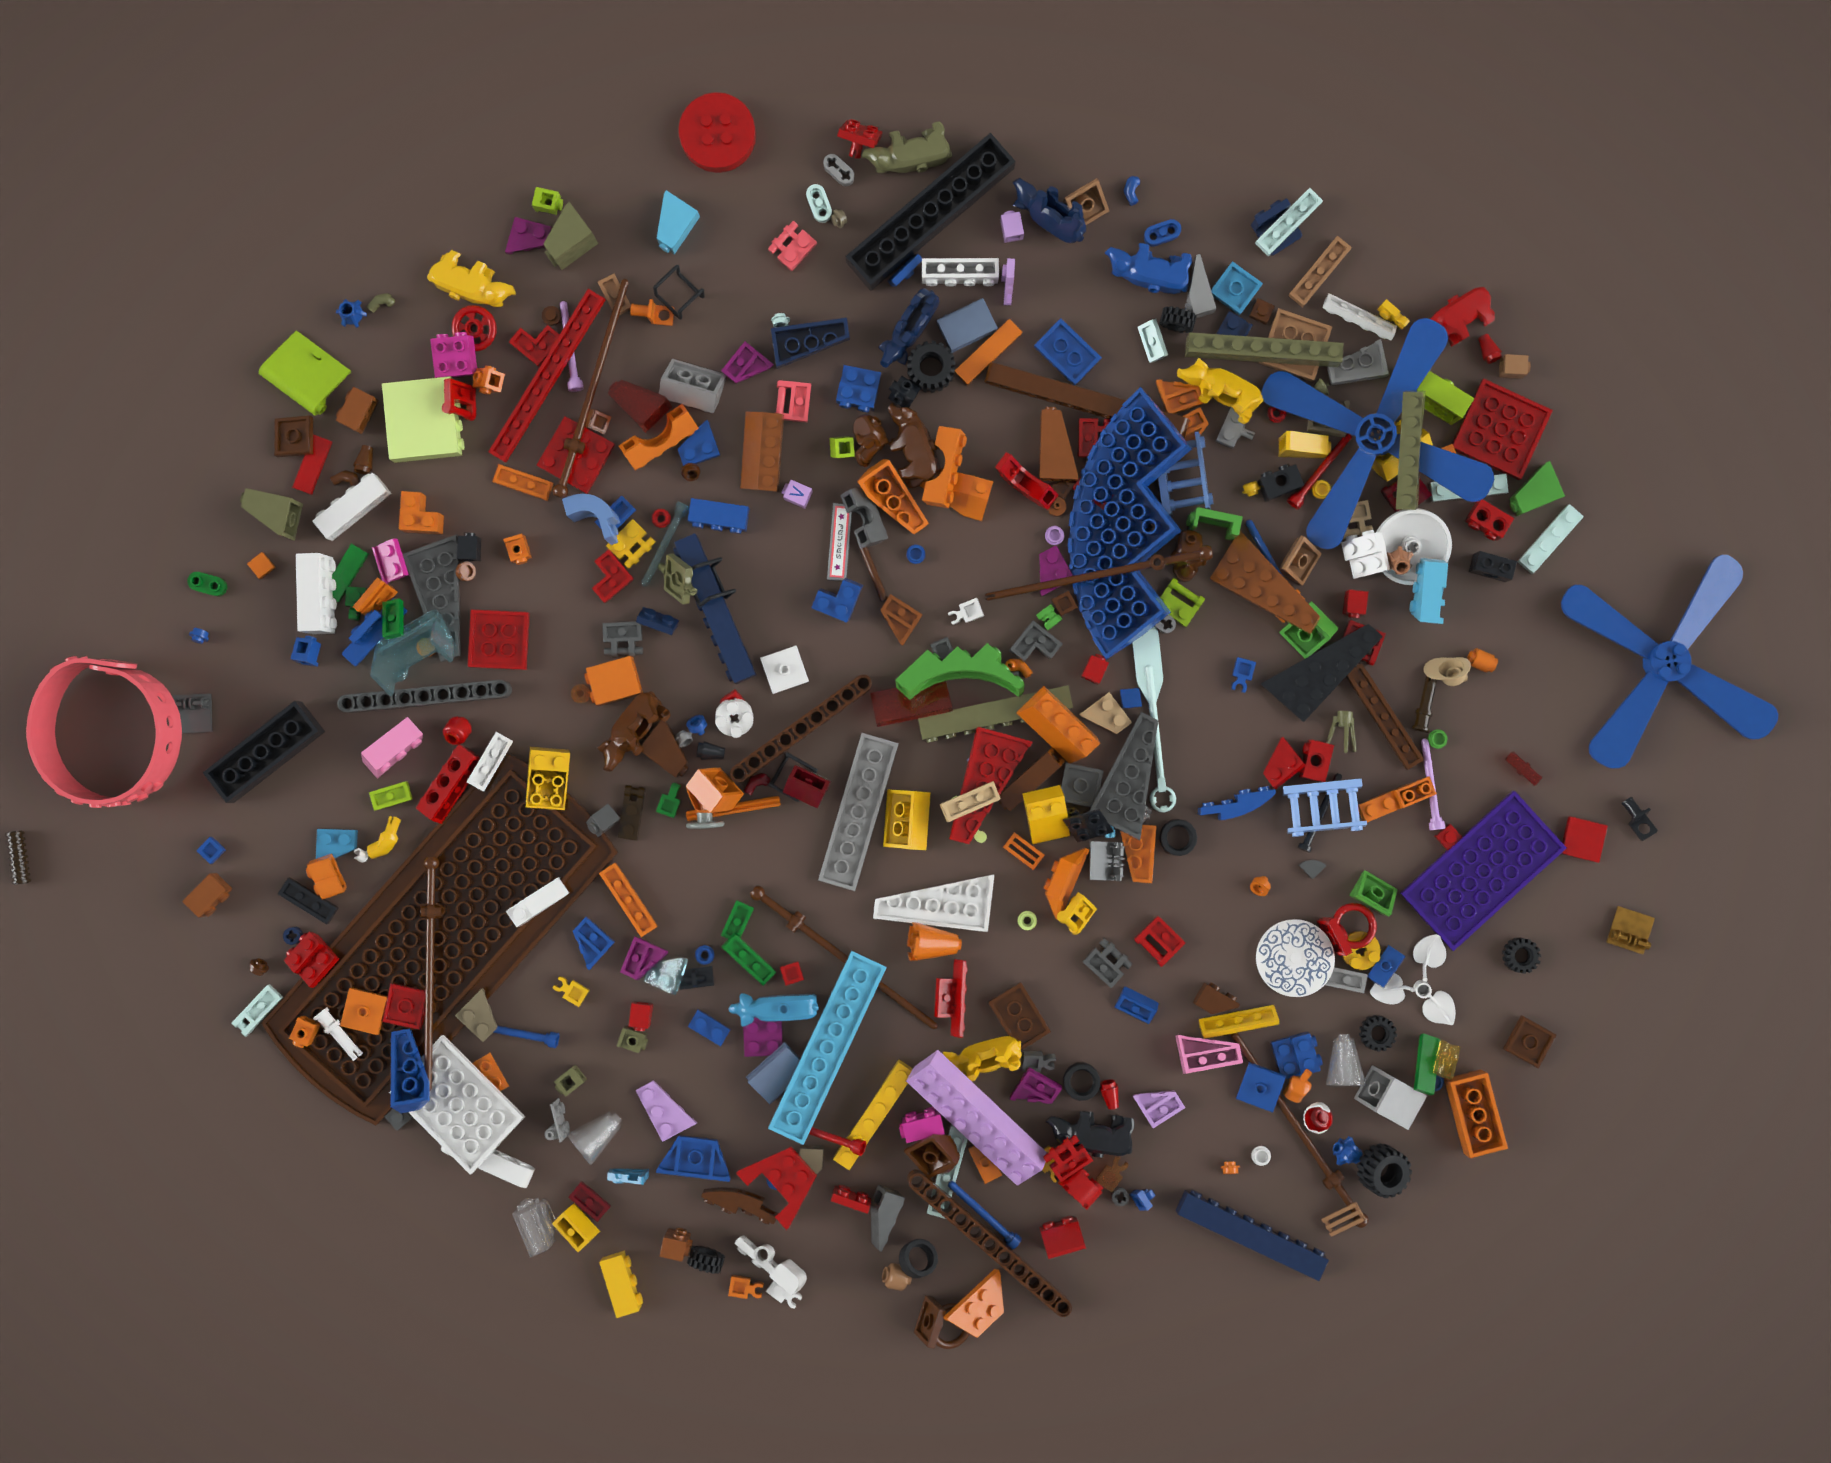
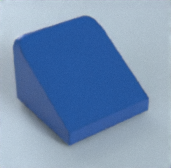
M1139 688L1120 690L1122 709L1142 707Z

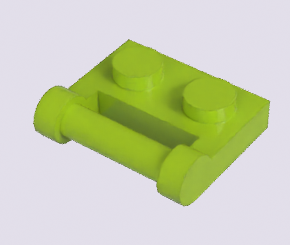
M1175 578L1170 581L1160 596L1171 612L1169 615L1185 628L1205 600L1201 595L1197 596L1179 584ZM1172 589L1195 603L1193 607L1170 593Z

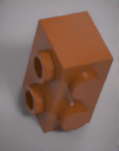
M353 387L352 390L347 392L346 401L336 414V421L362 434L379 400Z
M210 873L182 902L198 918L209 917L216 911L215 907L219 903H223L229 898L230 895L228 893L233 888L217 873Z
M668 1228L663 1237L659 1257L682 1262L684 1257H688L693 1244V1240H690L691 1233H687V1230L683 1228H676L675 1230Z

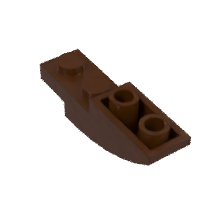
M718 1187L704 1189L701 1195L706 1203L720 1206L721 1210L725 1213L736 1214L740 1207L743 1213L749 1216L753 1214L759 1217V1220L769 1225L771 1223L774 1225L776 1221L775 1216L778 1213L763 1206L764 1197L736 1188Z

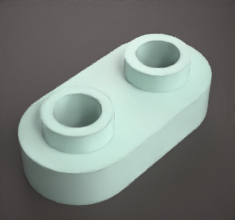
M813 184L806 191L809 206L816 221L820 223L828 222L831 219L832 209L822 186ZM816 193L820 196L816 199L812 197ZM825 211L826 215L820 216L819 213Z

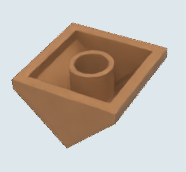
M1097 178L1066 196L1063 200V203L1070 209L1072 208L1073 201L1082 205L1083 218L1086 225L1109 212Z
M1301 535L1294 541L1279 566V570L1283 576L1303 586L1322 553L1305 536Z

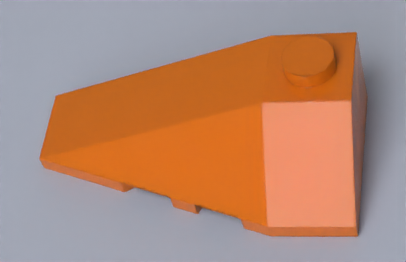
M882 459L870 467L857 481L867 498L912 534L917 533L929 524L890 460Z
M957 472L958 481L956 485L954 484V498L949 506L964 517L982 522L993 481ZM926 481L920 485L923 489L925 488Z

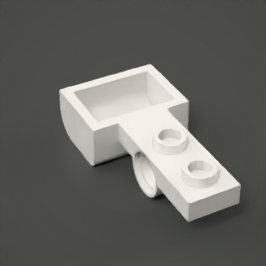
M744 1235L736 1240L735 1244L738 1246V1251L743 1255L750 1256L753 1259L752 1263L758 1268H764L770 1274L769 1277L791 1296L800 1291L806 1283V1273L792 1260L788 1259L780 1264L773 1261L775 1251L771 1245L764 1244L757 1247ZM761 1249H764V1250L767 1251V1253H768L767 1259H763V1258L761 1257V1255H760Z

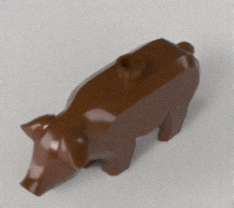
M891 403L888 411L893 422L899 426L898 436L892 438V442H889L892 452L903 450L904 456L910 464L904 468H899L898 472L901 479H905L908 488H916L923 482L933 480L939 476L941 467L935 452L937 446L935 445V440L931 439L926 426L920 420L916 411L907 407L900 408Z
M652 691L638 695L613 725L609 740L604 741L597 747L604 756V771L612 772L623 760L625 752L631 751L635 756H638L643 751L639 740L649 732L652 723L661 719L667 721L670 718V711L662 706L661 701Z

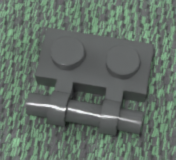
M637 622L602 623L603 642L611 643V648H604V656H612L614 658L619 657V655H629L635 657L637 654H643V647H635V641H643L642 624ZM618 642H628V647L618 648Z
M1103 938L1099 942L1104 947L1102 952L1094 948L1082 962L1112 988L1124 975L1119 968L1123 965L1129 969L1133 963L1128 960L1126 954L1120 953L1115 948V944ZM1109 953L1117 959L1114 964L1106 958Z

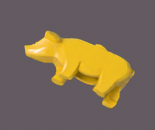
M453 250L442 255L441 260L431 267L427 275V279L433 282L438 289L449 293L451 298L458 301L461 298L475 304L501 307L503 306V301L508 296L516 295L512 285L502 282H491L495 271L487 268L485 263L477 261L471 270L466 267L457 266L458 258L461 254Z
M1200 358L1197 359L1194 365L1186 369L1179 368L1177 370L1178 378L1190 385L1200 387L1201 395L1198 399L1201 402L1208 403L1213 397L1219 403L1233 407L1234 411L1239 415L1238 421L1242 424L1249 422L1252 412L1263 401L1262 394L1255 385L1224 369L1209 368Z
M1003 1036L970 1045L959 1055L954 1052H943V1055L967 1078L975 1081L979 1073L995 1071L1001 1067L1009 1068L1010 1071L1019 1069L1022 1056L1021 1041H1017L1016 1038L1011 1036Z

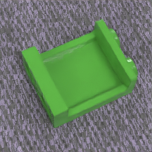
M1197 507L1193 512L1191 511L1190 515L1188 514L1186 526H1189L1188 530H1194L1198 522L1225 527L1227 528L1225 539L1233 541L1239 536L1243 516Z

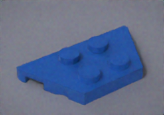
M679 1135L656 1169V1173L727 1182L731 1180L717 1139Z

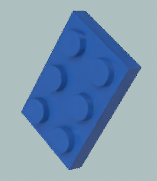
M1061 318L1034 345V348L1074 386L1102 358Z

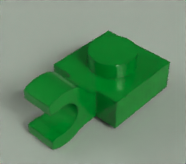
M346 587L345 606L350 607L349 619L360 620V612L356 611L353 606L367 588Z
M672 783L668 795L662 794L656 812L675 818L681 799L676 798L681 787L680 784Z

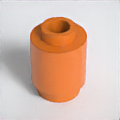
M1478 648L1474 651L1471 650L1467 656L1471 667L1485 673H1492L1498 664V659L1493 654Z

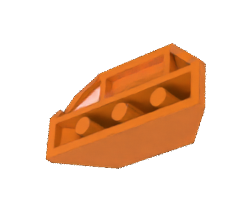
M1082 848L1060 857L1052 865L1051 879L1047 878L1043 889L1046 890L1045 895L1056 920H1058L1057 914L1066 908L1089 853L1087 848Z

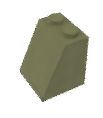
M568 202L543 244L547 249L544 253L554 267L558 265L563 270L595 247L598 242L571 203Z
M245 488L240 498L241 507L276 534L295 541L303 504L289 497Z

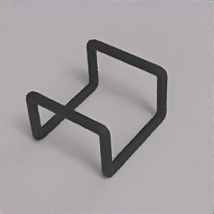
M675 265L653 287L656 298L680 320L682 319V311L698 296L701 298L705 297L704 289L698 290L680 273L679 265ZM674 271L695 292L678 310V313L657 291V288Z
M721 557L692 566V570H695L696 568L711 564V569L721 590V593L709 596L702 602H700L696 593L694 598L699 607H702L709 600L721 596L727 599L736 592V589L725 591L719 579L715 566L722 561Z
M787 752L768 785L794 801L800 802V800L783 793V789L774 785L788 758L807 767L813 773H817L818 769Z

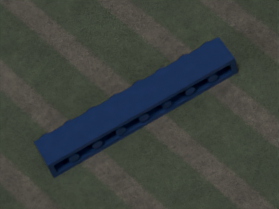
M696 533L674 542L676 546L673 548L675 555L692 567L693 565L708 561ZM710 564L693 570L691 582L694 588L697 589L700 602L709 596L721 593ZM721 596L709 600L702 607L698 606L699 611L703 610L706 616L703 620L707 629L711 628L713 635L710 637L714 646H718L721 653H718L722 664L726 663L728 670L725 672L729 681L738 684L757 676L724 597Z
M1191 1189V1192L1184 1191L1175 1210L1179 1216L1320 1281L1329 1261L1324 1255V1251L1316 1247L1312 1250L1307 1247V1243L1296 1239L1295 1242L1289 1239L1290 1236L1282 1231L1276 1233L1272 1231L1271 1226L1263 1222L1259 1225L1254 1222V1218L1246 1214L1242 1217L1236 1214L1237 1211L1229 1206L1223 1208L1219 1206L1220 1203L1212 1198L1206 1200L1201 1197V1193Z

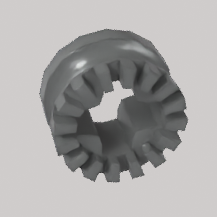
M1117 1187L1112 1191L1111 1198L1115 1205L1124 1206L1129 1201V1194L1124 1188ZM1123 1192L1125 1199H1121L1120 1202L1117 1201L1115 1195Z

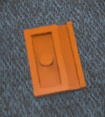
M377 577L354 604L353 608L364 616L370 611H381L382 602L391 600L398 591Z

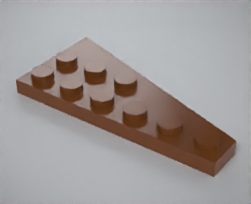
M1240 531L1239 536L1229 546L1210 580L1311 634L1320 620V616Z

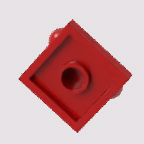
M1359 903L1345 904L1335 912L1333 917H1322L1316 920L1319 928L1329 938L1333 946L1334 955L1347 956L1353 953L1351 949H1360L1367 946L1373 940L1377 929L1376 919L1371 910ZM1348 911H1359L1368 920V933L1360 941L1347 940V932L1340 924L1342 916Z

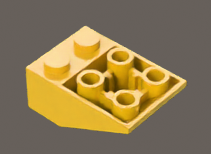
M530 747L526 807L565 810L570 761L569 750Z

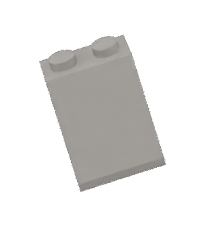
M1372 1065L1354 1099L1409 1130L1427 1096L1415 1091L1414 1088Z

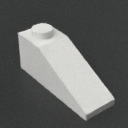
M558 877L506 912L515 926L520 927L568 895L569 892Z

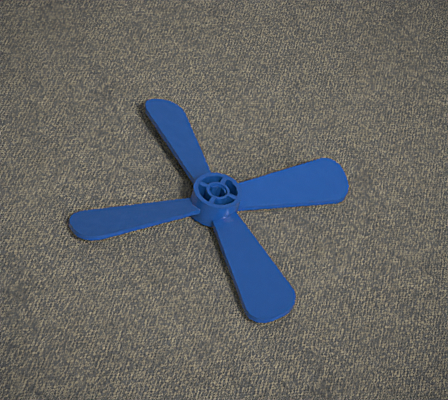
M1423 318L1415 321L1410 327L1376 414H1369L1362 418L1288 372L1278 371L1271 374L1263 385L1261 391L1262 398L1269 406L1356 436V442L1359 446L1358 450L1307 526V537L1314 545L1327 550L1339 546L1344 538L1376 456L1390 453L1399 459L1400 434H1397L1394 423L1402 412L1403 391L1418 389L1448 342L1446 329L1436 321ZM1421 442L1420 473L1466 501L1479 502L1487 496L1494 482V473L1491 467L1485 463Z
M1720 555L1711 561L1671 640L1662 643H1656L1589 588L1583 585H1574L1566 590L1561 601L1563 613L1569 619L1642 656L1643 668L1646 673L1590 741L1589 753L1596 762L1608 768H1621L1630 761L1668 682L1672 681L1679 682L1747 739H1761L1768 735L1775 727L1779 714L1772 704L1691 664V655L1688 648L1742 581V567L1733 557Z

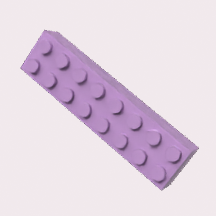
M936 1050L914 1066L906 1082L1017 1186L1042 1171L1046 1163L1043 1156L1047 1152L939 1050Z

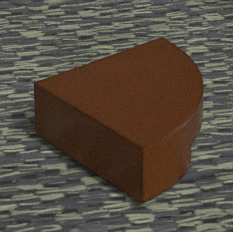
M1063 481L1055 483L1051 487L1058 493V497L1065 500L1075 484Z

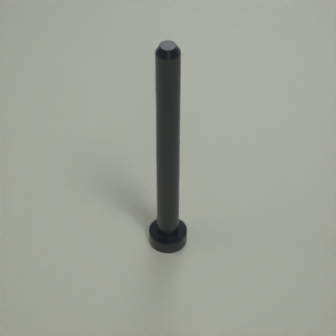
M1339 773L1335 774L1332 781H1341L1342 775ZM1327 793L1319 808L1320 824L1330 805ZM1317 831L1308 832L1303 843H1299L1298 848L1310 853L1312 850L1310 845Z

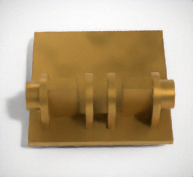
M1617 906L1606 943L1644 954V951L1646 949L1649 950L1651 947V942H1648V938L1655 918Z

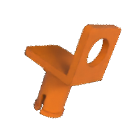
M653 299L649 300L648 305L631 304V316L647 317L651 324L673 325L674 314L666 306L655 305ZM663 310L668 311L670 314L669 319L666 321L659 318V313Z

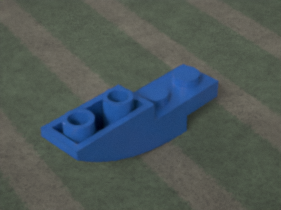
M1266 786L1259 787L1257 792H1251V789L1239 790V794L1234 795V803L1233 799L1221 800L1219 805H1214V802L1202 803L1203 807H1198V815L1218 813V820L1235 818L1263 805L1276 794V789L1270 790V787Z

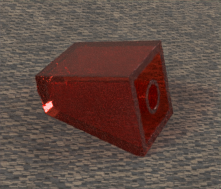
M624 380L616 381L609 388L608 394L612 400L645 433L672 408L671 403L665 396Z

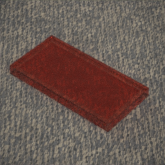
M946 681L922 690L910 700L897 688L870 693L877 727L953 711Z

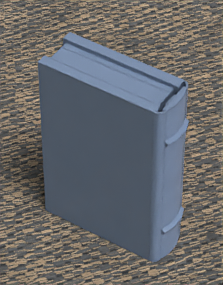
M983 298L948 315L945 314V316L936 320L951 353L995 333L998 329Z
M784 1042L746 1076L748 1083L771 1104L785 1092L800 1061V1057Z

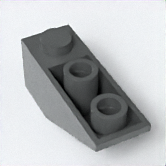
M878 1185L870 1205L871 1242L882 1252L888 1242L891 1229L896 1223L898 1213L903 1207L905 1197L897 1190Z

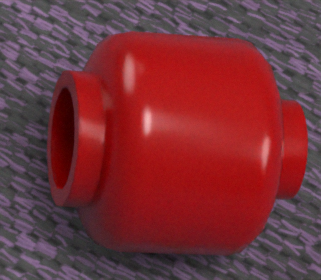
M455 716L450 718L445 725L443 735L445 740L452 745L463 744L469 737L472 727L466 718Z

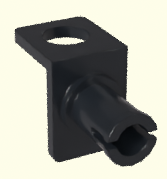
M1633 797L1622 802V805L1632 816L1628 825L1641 841L1658 832L1657 828L1647 817V814L1651 811L1650 808L1641 810ZM1647 824L1650 828L1649 833H1641L1639 825Z

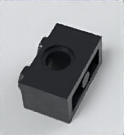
M1289 463L1279 467V471L1275 473L1268 471L1261 474L1262 478L1257 481L1258 485L1261 486L1260 490L1265 502L1304 486L1297 465L1290 466ZM1276 477L1284 480L1283 486H1279L1276 483Z
M1479 551L1473 554L1469 572L1507 582L1513 579L1517 561Z

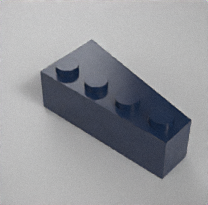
M847 318L771 328L777 369L850 340Z

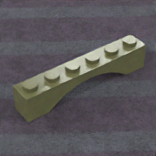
M1403 391L1396 509L1416 510L1418 508L1420 447L1426 391Z

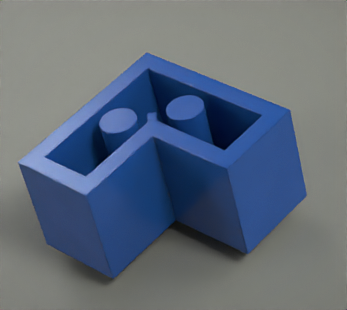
M845 578L842 581L838 594L821 588L818 590L811 608L847 623L851 618L863 585Z

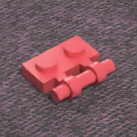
M792 221L789 226L786 225L778 238L775 237L768 248L772 254L777 249L781 251L777 258L790 271H793L817 245V241L803 229L798 235L794 232L798 227L795 221ZM788 237L793 239L787 247L783 245Z

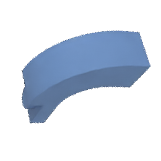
M575 494L562 499L566 515L573 522L587 517L598 518L604 539L611 545L618 543V530L615 525L619 524L620 520L615 511L602 499L590 494Z

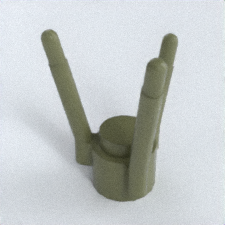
M1338 711L1337 716H1333V723L1326 743L1330 744L1336 725L1339 723L1338 727L1344 728V753L1348 752L1349 728L1353 752L1357 751L1353 712Z

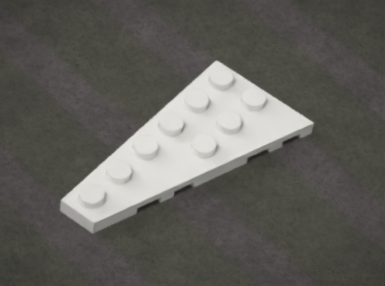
M994 874L875 899L873 918L988 932Z

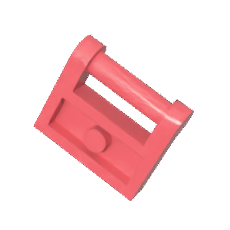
M777 381L779 389L776 413L783 414L786 421L808 423L811 383ZM788 388L791 389L789 414L784 413L785 395Z

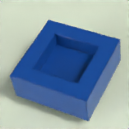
M209 837L196 851L209 864H213L226 849L213 837Z

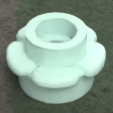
M777 313L772 317L771 321L774 328L788 326L790 318L786 317L784 313Z

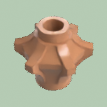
M1398 546L1397 550L1391 553L1387 552L1390 569L1394 570L1396 575L1405 574L1411 569L1412 551L1407 552L1402 549V546Z

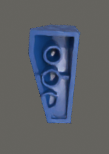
M411 1029L391 1032V1108L399 1113L420 1110L430 1101V1082Z

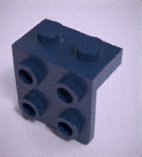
M1287 198L1282 202L1277 200L1270 206L1271 209L1266 212L1262 210L1254 216L1255 219L1251 227L1258 238L1288 210L1291 204ZM1297 227L1270 255H1276L1302 237L1300 229Z

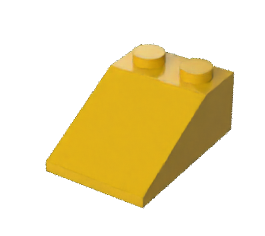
M1060 785L1022 793L1032 844L1070 836L1069 829L1063 819L1068 818L1065 797Z

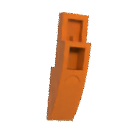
M1430 776L1373 797L1359 804L1358 810L1362 821H1367L1368 823L1398 809L1408 807L1434 796L1437 793Z

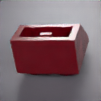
M795 765L787 779L783 793L818 809L832 781L799 765Z

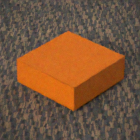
M261 552L247 563L259 579H262L276 568L264 552Z

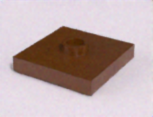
M312 416L275 419L274 456L288 457L313 454Z
M1521 1015L1503 1049L1539 1069L1557 1035Z

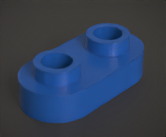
M1170 219L1150 226L1144 233V241L1149 246L1155 247L1175 240L1181 233V225L1178 221ZM1168 229H1173L1174 233L1170 234ZM1150 235H1155L1156 239L1152 240Z

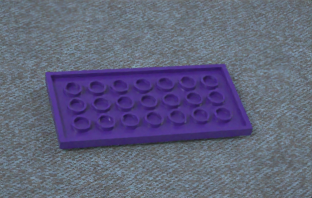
M1512 791L1400 894L1431 929L1441 937V940L1450 950L1454 951L1558 857L1566 847L1515 791Z

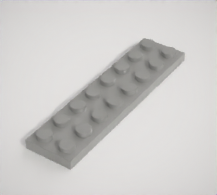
M861 733L819 875V881L853 891L856 890L899 743Z

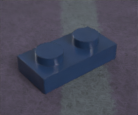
M645 607L638 614L636 620L639 624L669 635H673L679 624L678 619Z

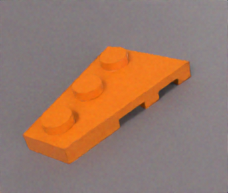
M1142 825L1140 841L1120 831L1133 882L1152 883L1157 826Z

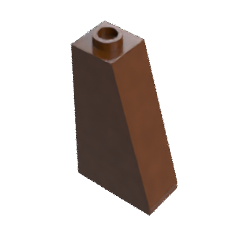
M1051 747L1001 792L999 804L1004 809L1011 811L1023 800L1022 793L1034 791L1062 766L1065 759Z

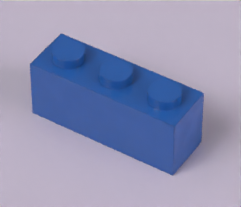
M691 498L688 522L695 528L710 526L711 530L722 531L724 528L730 529L731 533L741 534V531L746 532L750 509L748 506Z

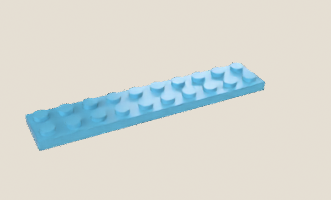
M851 950L768 1129L804 1145L887 968L886 966Z

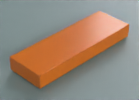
M498 464L492 481L493 483L548 501L554 484L548 480Z

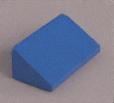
M1124 987L1114 1008L1149 1024L1158 1010L1159 1003L1128 987Z

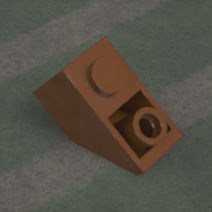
M1211 982L1209 985L1203 983L1193 1000L1195 1005L1210 1014L1235 1009L1240 1006L1236 1002L1237 998L1228 992L1226 995L1219 992L1221 988Z

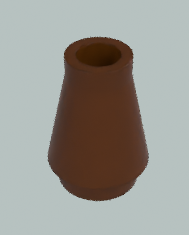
M362 445L353 464L356 473L366 475L372 471L373 447Z

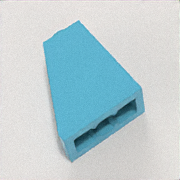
M667 190L664 193L657 241L663 251L667 253L670 251L675 254L700 218V215L696 209Z

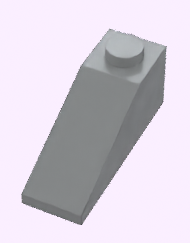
M1200 254L1196 255L1193 261L1187 303L1185 304L1186 311L1189 310L1191 313H1195L1196 318L1213 314L1216 310Z

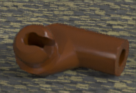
M343 470L330 477L334 486L343 481L349 482L351 486H356L360 483L359 478H357L358 475L348 470Z

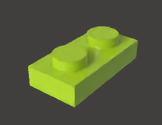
M408 781L369 792L374 811L413 800Z

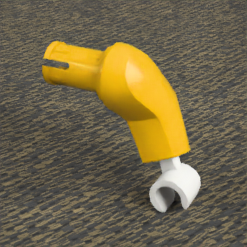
M390 816L386 829L380 834L379 840L368 845L367 851L360 848L355 849L354 853L358 856L354 857V859L363 863L368 859V856L374 859L388 854L398 841L396 834L401 819Z

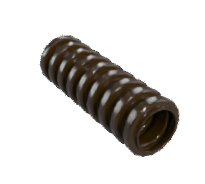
M22 830L5 834L8 836L6 842H9L7 848H10L8 854L11 855L9 857V860H11L10 866H12L10 871L13 872L11 878H14V881H12L14 885L31 882V879L28 877L30 876V873H28L30 868L27 867L29 861H26L28 855H25L27 849L24 848L26 846V843H24L26 839L23 837L25 832Z

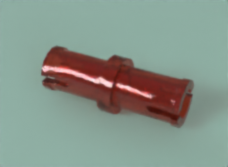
M1514 751L1505 758V761L1517 770V773L1523 775L1533 786L1537 785L1543 778L1530 767L1531 764L1522 760Z

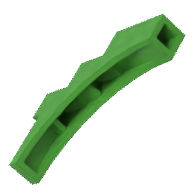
M988 643L972 658L966 650H961L958 646L943 660L936 653L932 654L927 650L895 680L896 688L909 700L934 684L961 678L992 682L1008 689L1018 697L1024 693V681L1018 675L1014 676L1005 664H1001V652L995 646L992 647Z

